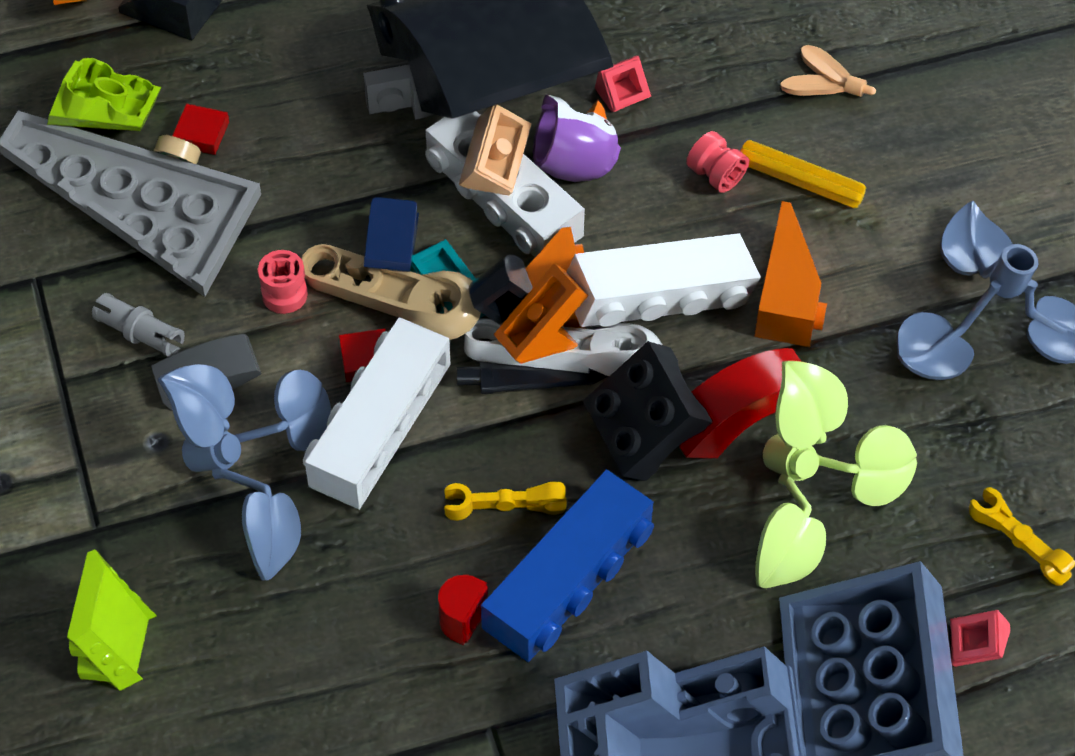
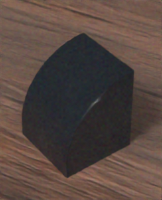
M507 255L470 283L469 294L474 308L501 326L533 289L522 259L515 255Z

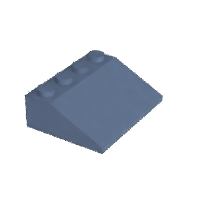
M921 561L779 597L785 665L790 666L793 670L805 756H963L942 586Z

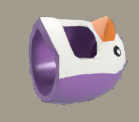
M546 94L542 102V112L534 137V164L555 178L572 182L591 181L610 172L618 160L621 147L618 145L616 130L607 120L605 109L599 100L593 104L586 114L570 108L563 99Z

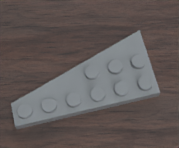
M17 111L0 138V153L195 291L204 297L207 295L261 196L260 183L71 126L47 125L48 119Z

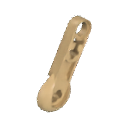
M327 244L315 245L302 255L305 279L309 286L315 290L403 318L448 337L449 340L457 339L469 332L480 319L481 312L474 308L469 294V285L472 280L459 272L439 271L421 275L411 271L364 267L365 256ZM326 259L335 262L333 269L325 275H314L311 273L312 267L321 260ZM367 275H370V282L362 281L359 286H356L354 279L364 280ZM444 302L452 303L453 308L450 311L444 308L445 313H437V305L441 304L444 307Z

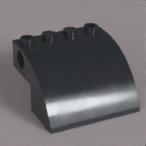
M380 0L379 2L367 5L380 54L382 56L408 60L422 112L453 119L613 67L612 58L605 40L584 0Z

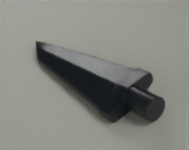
M481 361L480 367H457V385H480L481 394L591 385L609 377L590 368L588 373Z

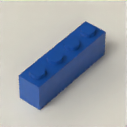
M606 469L481 604L482 629L528 663L539 650L543 652L548 651L559 638L562 631L561 626L571 615L579 616L589 605L593 597L592 591L602 580L609 582L618 573L626 553L633 546L636 548L641 547L650 537L654 529V523H652L653 501Z

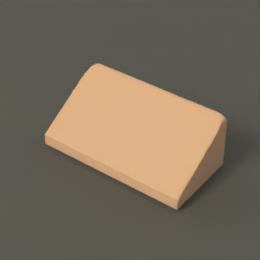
M498 104L487 108L476 122L459 185L467 189L508 196L512 194L532 123Z

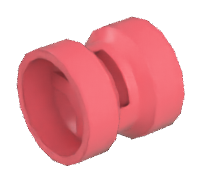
M710 131L694 144L688 154L686 164L696 174H706L709 177L710 185L719 192L725 193L736 186L742 179L749 166V158L738 149L727 148L726 140L717 132Z
M288 250L272 251L265 255L259 262L257 269L263 303L269 310L275 313L288 314L297 311L305 304L308 296L302 259L297 254Z

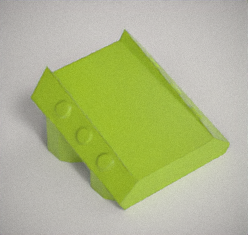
M95 58L75 60L63 79L50 111L47 125L141 131L157 100L161 87L155 86L148 80L136 75L114 73L107 63Z
M95 549L87 552L67 635L71 656L78 657L77 672L80 679L108 682L121 691L143 680L137 671L148 621L157 615L129 588L125 581L118 576L116 571Z

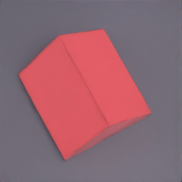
M637 55L616 63L611 68L598 72L595 90L611 112H616L651 97L643 67Z

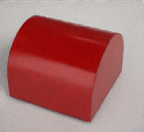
M457 575L448 579L441 586L438 594L440 627L449 639L463 646L465 643H468L481 621V604L488 598L487 582L471 575Z

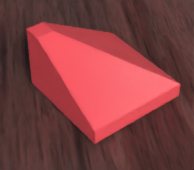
M999 610L950 619L951 662L954 667L1003 658L1010 634V623Z

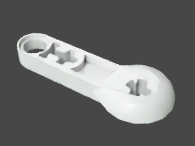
M480 318L473 328L464 334V352L473 360L588 373L590 368L607 376L615 372L647 341L662 345L652 331L631 323H618L595 330L562 326L578 343L576 348L521 364L510 355L493 335L500 327L493 320ZM477 339H491L494 341H479Z

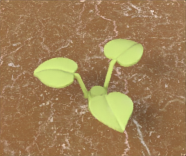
M782 362V383L775 414L778 434L767 441L763 450L764 464L768 469L781 474L778 479L779 484L787 487L800 508L792 503H783L771 513L764 525L755 566L756 585L761 588L788 584L806 577L818 566L824 554L826 546L824 525L821 521L809 517L812 510L811 505L794 483L795 480L801 481L812 477L819 465L847 473H855L851 488L853 497L866 505L881 506L894 501L907 489L913 479L917 466V453L908 436L902 430L889 425L876 426L863 435L855 451L856 464H849L817 455L813 445L825 443V432L837 429L844 422L848 408V397L843 383L834 374L822 367L807 362Z

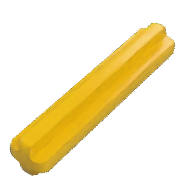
M747 140L740 150L749 158V168L851 208H858L864 198L866 186L851 178L752 140Z

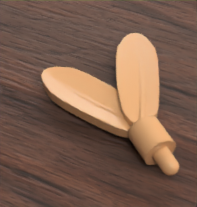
M805 45L801 48V56L803 62L817 74L792 76L783 80L780 86L782 91L798 96L827 95L844 91L862 97L864 93L868 95L876 93L874 87L867 85V80L851 76L826 51L811 45Z

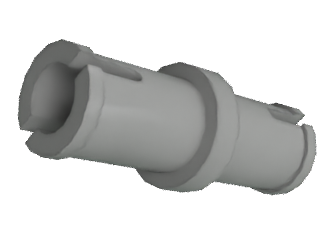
M109 293L102 294L96 300L97 303L111 309V312L103 311L93 306V319L122 332L126 340L133 344L142 342L162 352L167 357L178 353L181 349L165 339L167 337L183 344L184 331L153 317L151 310L143 306L135 308Z

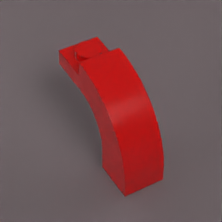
M793 348L769 350L744 358L714 374L691 391L699 403L706 409L713 423L701 433L679 445L686 458H718L744 430L764 417L776 413V404L782 383V362L801 361Z

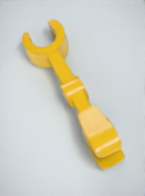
M555 481L527 488L526 491L500 489L497 492L471 493L467 486L460 483L450 484L444 490L446 499L453 500L458 498L464 500L460 505L444 506L446 517L454 521L466 519L473 509L510 511L514 508L527 507V510L557 515L564 513L567 508L565 485Z
M987 487L983 491V499L992 505V508L980 506L975 499L970 501L969 514L972 519L1005 533L1012 540L1014 546L1022 548L1040 563L1042 573L1052 584L1061 586L1071 578L1072 573L1070 571L1075 566L1074 559L1062 549L1052 550L1033 533L1030 526L1022 524L1013 517L999 491L992 487Z

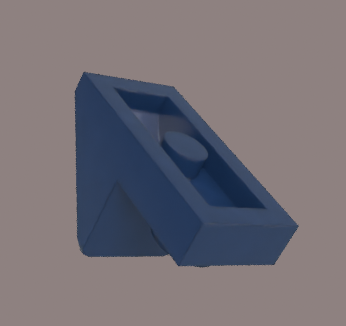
M374 197L372 199L364 267L410 272L419 221V213H417V203L415 201Z

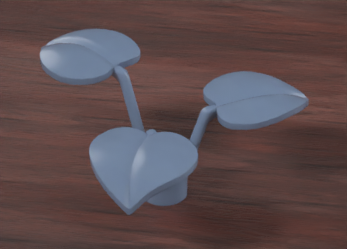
M974 201L967 203L947 224L941 238V254L947 265L955 272L962 275H973L979 272L980 276L984 279L990 277L991 284L955 330H953L951 324L944 317L938 314L920 312L909 316L902 323L897 334L898 359L907 369L928 379L946 380L961 375L970 366L974 357V350L960 336L967 331L995 294L1003 298H1012L1025 292V314L1033 320L1026 331L1031 345L1037 352L1051 361L1063 364L1075 363V305L1063 298L1044 296L1039 299L1034 307V291L1038 283L1031 278L1038 267L1036 254L1024 245L1012 244L1005 232L989 220Z
M195 364L179 367L163 374L158 378V382L168 396L177 425L186 438L182 446V456L186 466L193 472L212 470L214 479L225 478L258 491L249 493L245 497L242 507V526L252 561L261 580L273 578L291 559L299 545L301 522L298 511L288 495L284 493L272 495L269 485L232 472L227 468H230L240 458L241 442L279 433L285 429L289 443L296 451H306L312 440H319L327 428V421L331 412L329 397L326 390L322 387V382L305 370H293L285 373L277 382L274 393L275 409L282 421L233 435L227 431L230 424L226 418L231 414L235 405L234 392L227 377L220 370L209 365Z

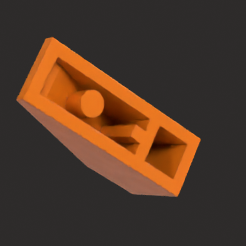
M782 201L758 309L755 337L810 347L813 329L820 331L823 329L827 303L818 302L822 283L792 204Z

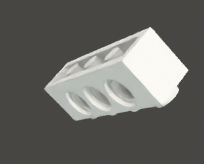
M477 111L453 119L444 117L426 129L427 150L425 155L431 167L438 173L443 172L455 183L457 190L464 198L473 199L484 210L485 215L492 224L497 227L502 226L513 237L521 251L526 254L531 253L536 257L558 231L564 227H571L574 243L584 236L585 209L524 154L513 193L509 196L467 189L459 185L476 122L480 116Z

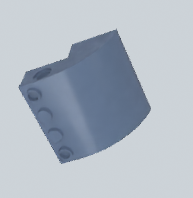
M765 646L677 673L670 670L650 652L643 651L554 679L560 756H805L793 670L790 666H786Z

